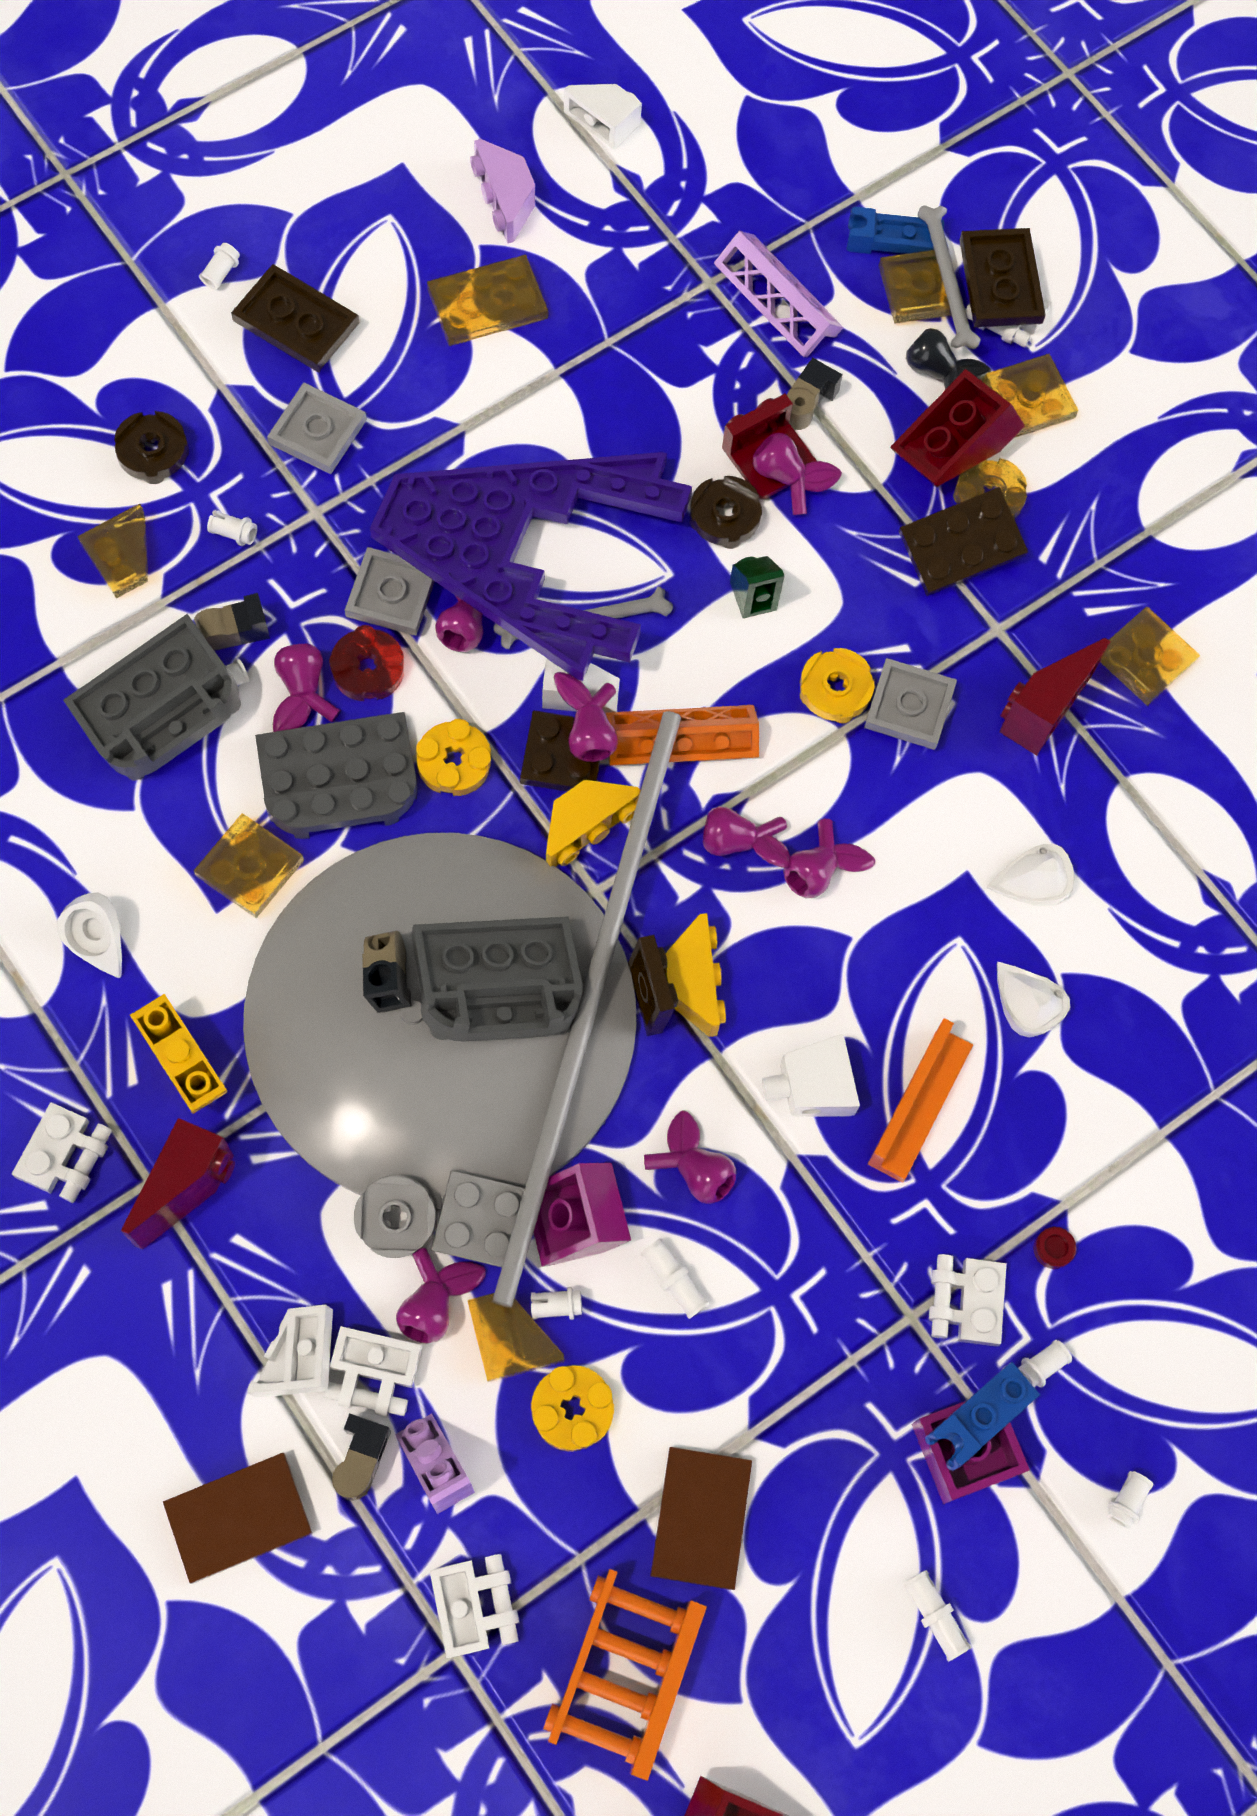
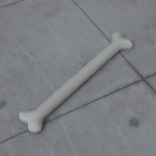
M923 205L919 208L917 215L928 225L956 329V336L951 340L950 346L956 349L962 346L976 349L981 339L970 329L941 223L942 217L947 213V208L943 206L931 208Z
M658 586L655 592L648 598L583 611L616 619L648 612H656L663 616H668L673 609V605L665 599V590ZM495 623L494 631L501 636V646L509 649L518 638Z

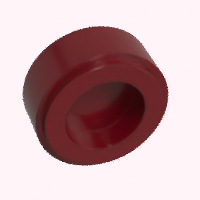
M1049 1227L1036 1237L1033 1246L1034 1255L1044 1267L1060 1269L1073 1260L1076 1254V1242L1067 1230L1060 1227Z

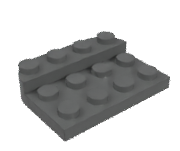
M188 614L63 700L104 760L116 772L134 781L140 780L145 775L158 770L222 725L241 706L236 680Z
M405 712L255 735L264 793L263 799L268 816L277 827L285 832L294 834L295 838L307 839L310 838L309 832L385 821V826L399 822V817L405 814L412 806L414 800L417 799V781Z
M569 916L413 925L411 935L422 997L420 1011L425 1023L430 1028L431 1034L436 1039L464 1042L540 1037L565 1032L571 1027L580 1004L583 985Z

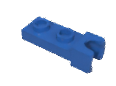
M853 207L851 209L848 222L850 233L846 247L848 251L870 254L871 250L936 257L928 225L919 217L876 213V209ZM941 220L944 231V220Z
M1011 1362L925 1437V1441L928 1445H933L940 1439L951 1441L955 1451L946 1465L949 1470L955 1471L1040 1394L1014 1363Z

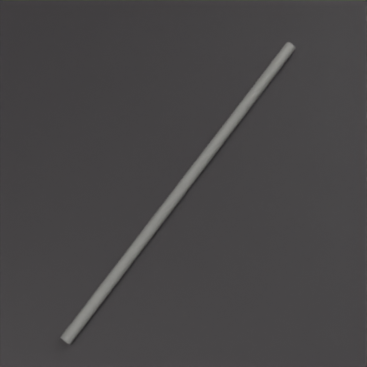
M663 712L584 983L580 1004L573 1021L492 1302L501 1306L512 1307L680 725L681 716L675 712Z

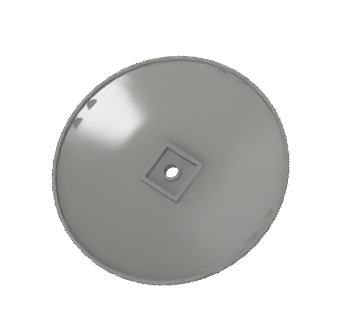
M424 833L403 836L379 842L334 863L313 878L279 914L259 949L248 980L243 1024L246 1057L251 1078L260 1101L276 1129L290 1147L311 1167L334 1183L360 1196L370 1184L382 1177L403 1175L413 1178L426 1186L434 1200L436 1211H441L451 1170L525 1188L573 1021L567 1031L550 1036L464 1042L436 1039L431 1034L430 1028L425 1023L420 1011L422 997L411 935L412 927L415 924L569 916L582 985L584 987L604 918L600 908L568 875L555 866L550 867L546 860L509 843L479 835ZM399 931L406 948V983L408 990L411 992L412 1006L377 1013L363 996L362 954H364V939L367 936ZM617 940L550 1176L573 1160L593 1139L610 1115L628 1076L636 1034V998L632 975L619 940Z

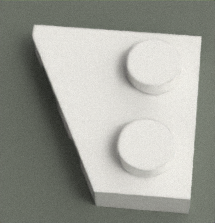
M318 1305L287 1310L279 1326L278 1336L270 1343L264 1355L268 1361L258 1381H251L248 1386L249 1395L258 1398L328 1391L332 1308L327 1305Z

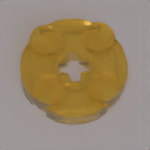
M999 458L998 462L985 460L959 474L953 494L957 504L985 492L983 487L985 486L988 489L1000 487L1013 518L1015 519L1021 513L1027 497V482L1022 471L1012 462Z

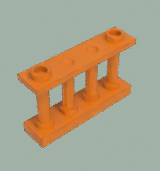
M609 1569L606 1578L597 1576L589 1601L597 1603L561 1705L558 1706L552 1703L543 1730L551 1732L548 1742L555 1745L558 1742L560 1733L564 1732L625 1756V1762L632 1764L629 1773L648 1781L707 1606L690 1600L687 1603L686 1609L678 1606L677 1610L613 1586L618 1572ZM606 1604L615 1605L671 1627L670 1632L677 1634L672 1650L663 1649L661 1653L599 1629L598 1626ZM591 1646H596L655 1669V1675L662 1677L657 1693L648 1692L646 1696L583 1671ZM576 1688L641 1713L640 1718L647 1720L642 1737L634 1735L630 1739L567 1714Z

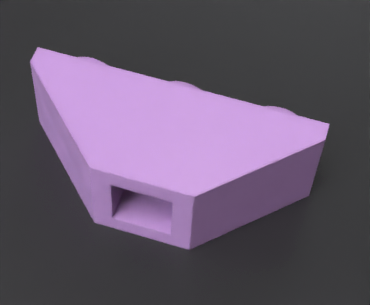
M482 139L474 140V156H470L473 174L475 177H481L483 182L481 184L482 195L485 203L491 204L493 207L492 218L496 231L503 232L507 244L513 243L535 207L534 180L523 156Z
M432 1413L423 1419L411 1422L404 1430L395 1434L437 1514L475 1493L469 1478Z

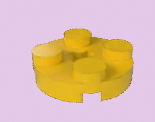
M834 648L833 652H825L823 654L822 651L818 652L806 662L800 678V699L814 714L823 719L838 723L850 722L853 717L860 715L871 701L875 688L874 680L870 673L871 668L862 656L848 649ZM837 678H840L844 681L843 687L845 690L834 691L830 688L831 685L827 681L835 682Z
M454 719L451 722H444L432 727L423 735L416 746L418 773L422 781L435 792L441 793L443 791L445 793H453V796H462L478 789L487 779L491 766L490 744L484 734L476 727L469 725L466 720ZM453 751L461 753V764L457 766L453 762L446 764L444 760L447 759V754Z
M576 1365L557 1367L543 1377L532 1396L531 1412L534 1425L542 1439L556 1449L574 1452L589 1448L600 1441L611 1426L614 1415L612 1391L603 1378L589 1368ZM573 1397L579 1398V1406L585 1409L583 1415L575 1414L572 1420L565 1418L566 1410L560 1407L561 1403L564 1400L570 1402Z

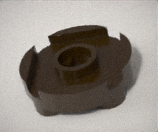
M154 411L155 415L143 416L142 412L131 415L117 428L114 438L115 453L121 468L130 476L145 480L149 484H159L164 478L173 475L182 467L186 457L189 455V447L182 425L173 416L159 411ZM155 441L159 442L156 450L145 451L146 449L143 445L145 442L151 444Z
M724 476V479L713 481V478L705 480L693 493L690 504V525L703 539L710 543L722 545L727 549L737 548L741 542L751 538L760 525L762 506L758 500L759 495L750 483L736 476ZM727 505L733 507V515L722 516L717 509L718 507L725 508Z

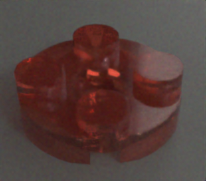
M369 625L359 626L355 631L343 636L334 646L329 659L336 687L344 695L357 701H365L364 698L371 699L376 697L379 700L388 697L400 686L404 677L405 660L399 643L388 633L373 629ZM374 659V665L376 666L374 670L366 668L362 671L359 669L361 667V660Z

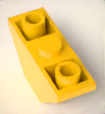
M583 780L554 800L546 849V862L550 867H556L559 864L561 866L568 865L577 858L580 853L579 850L591 842L592 845L601 842L610 833L609 829L620 821L625 824L632 820L641 790L635 786Z
M706 913L699 914L665 953L667 969L664 971L668 984L673 983L677 992L678 1005L675 1007V1010L707 1036L714 1037L718 1034L720 1024L726 1022L724 1000H717L716 986H721L720 963H713L711 950L717 949L716 927L709 926Z
M165 994L130 1014L137 1028L193 1114L228 1092Z

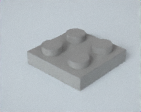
M303 382L267 436L268 443L316 468L332 474L366 422V412Z
M367 547L345 607V615L348 618L416 636L435 581L398 555Z
M886 658L864 728L935 750L957 680Z
M451 1170L431 1251L502 1267L525 1188Z

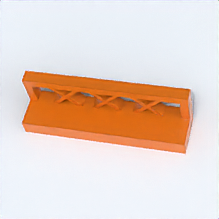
M754 705L606 712V716L616 730L618 738L616 751L609 757L610 765L649 763L662 715L665 711L675 712L681 716L669 762L759 757V721Z
M943 1018L935 1031L868 1162V1165L902 1183L905 1181L973 1047V1044L950 1033L954 1023Z

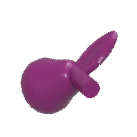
M775 433L766 438L753 455L754 469L760 475L790 485L793 515L807 514L805 490L811 492L825 491L834 486L842 475L839 468L828 462L815 461L804 465L794 441L788 435L782 433Z
M455 595L458 602L443 611L436 621V636L445 647L456 652H468L476 648L482 639L483 616L482 613Z
M311 644L286 646L281 648L275 655V671L283 681L290 696L285 698L275 711L272 723L273 732L301 728L309 718L311 708L330 722H334L341 711L316 694L323 666V657L320 650Z
M564 672L555 673L553 678L558 693L569 706L578 710L569 734L570 752L577 759L586 762L601 761L610 757L616 751L618 738L616 730L609 722L602 708L616 694L615 687L610 683H605L592 697L587 687L571 674Z
M718 806L708 812L703 833V845L710 854L725 856L735 852L748 851L753 848L758 856L772 865L788 868L790 865L791 856L788 849L782 842L773 837V835L786 830L787 823L783 817L779 816L756 826L755 823L728 807Z
M830 819L818 821L819 847L797 851L792 854L789 867L783 869L784 879L789 888L805 899L817 898L828 889L836 868L849 872H861L870 869L876 862L870 853L857 845L847 843L834 845L833 822Z
M682 1110L676 1114L668 1127L667 1144L670 1152L644 1154L645 1170L678 1168L691 1194L698 1201L705 1204L716 1203L722 1200L732 1189L736 1181L737 1169L727 1156L698 1148L700 1141L698 1124L690 1113Z
M421 1248L415 1251L412 1256L424 1283L402 1302L396 1313V1322L398 1328L405 1336L416 1342L428 1344L438 1342L448 1330L449 1296L462 1295L476 1288L484 1279L486 1269L473 1262H457L445 1266L437 1272L427 1248Z

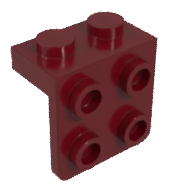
M786 393L775 399L768 398L764 400L755 410L745 415L738 414L725 425L722 449L745 481L756 489L759 499H767L790 486L774 479L763 477L754 469L753 455L762 442L770 435L775 433L788 435L794 441L804 465L817 461L789 424L793 403Z

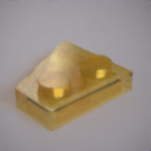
M140 503L77 536L83 549L116 599L148 582L145 513Z
M494 1293L467 1300L488 1383L565 1361L563 1353L515 1298L512 1307L493 1303Z

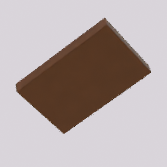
M669 1447L650 1577L735 1590L752 1460Z
M284 1452L163 1501L190 1584L202 1581L313 1534Z

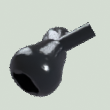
M925 329L906 351L905 359L913 370L940 380L943 379L945 389L965 369L982 382L989 378L992 371L988 365L979 360H956L946 337L938 329Z

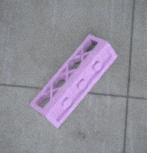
M739 230L714 262L716 267L803 357H808L825 336L835 338L844 328L755 235ZM737 250L745 256V271L734 272L727 265ZM752 264H753L758 270H753ZM753 276H765L767 279V294L756 295L753 292ZM786 298L790 302V318H778L775 314V299ZM797 311H798L803 317H797ZM808 321L816 331L804 345L798 338V322ZM784 323H790V329Z

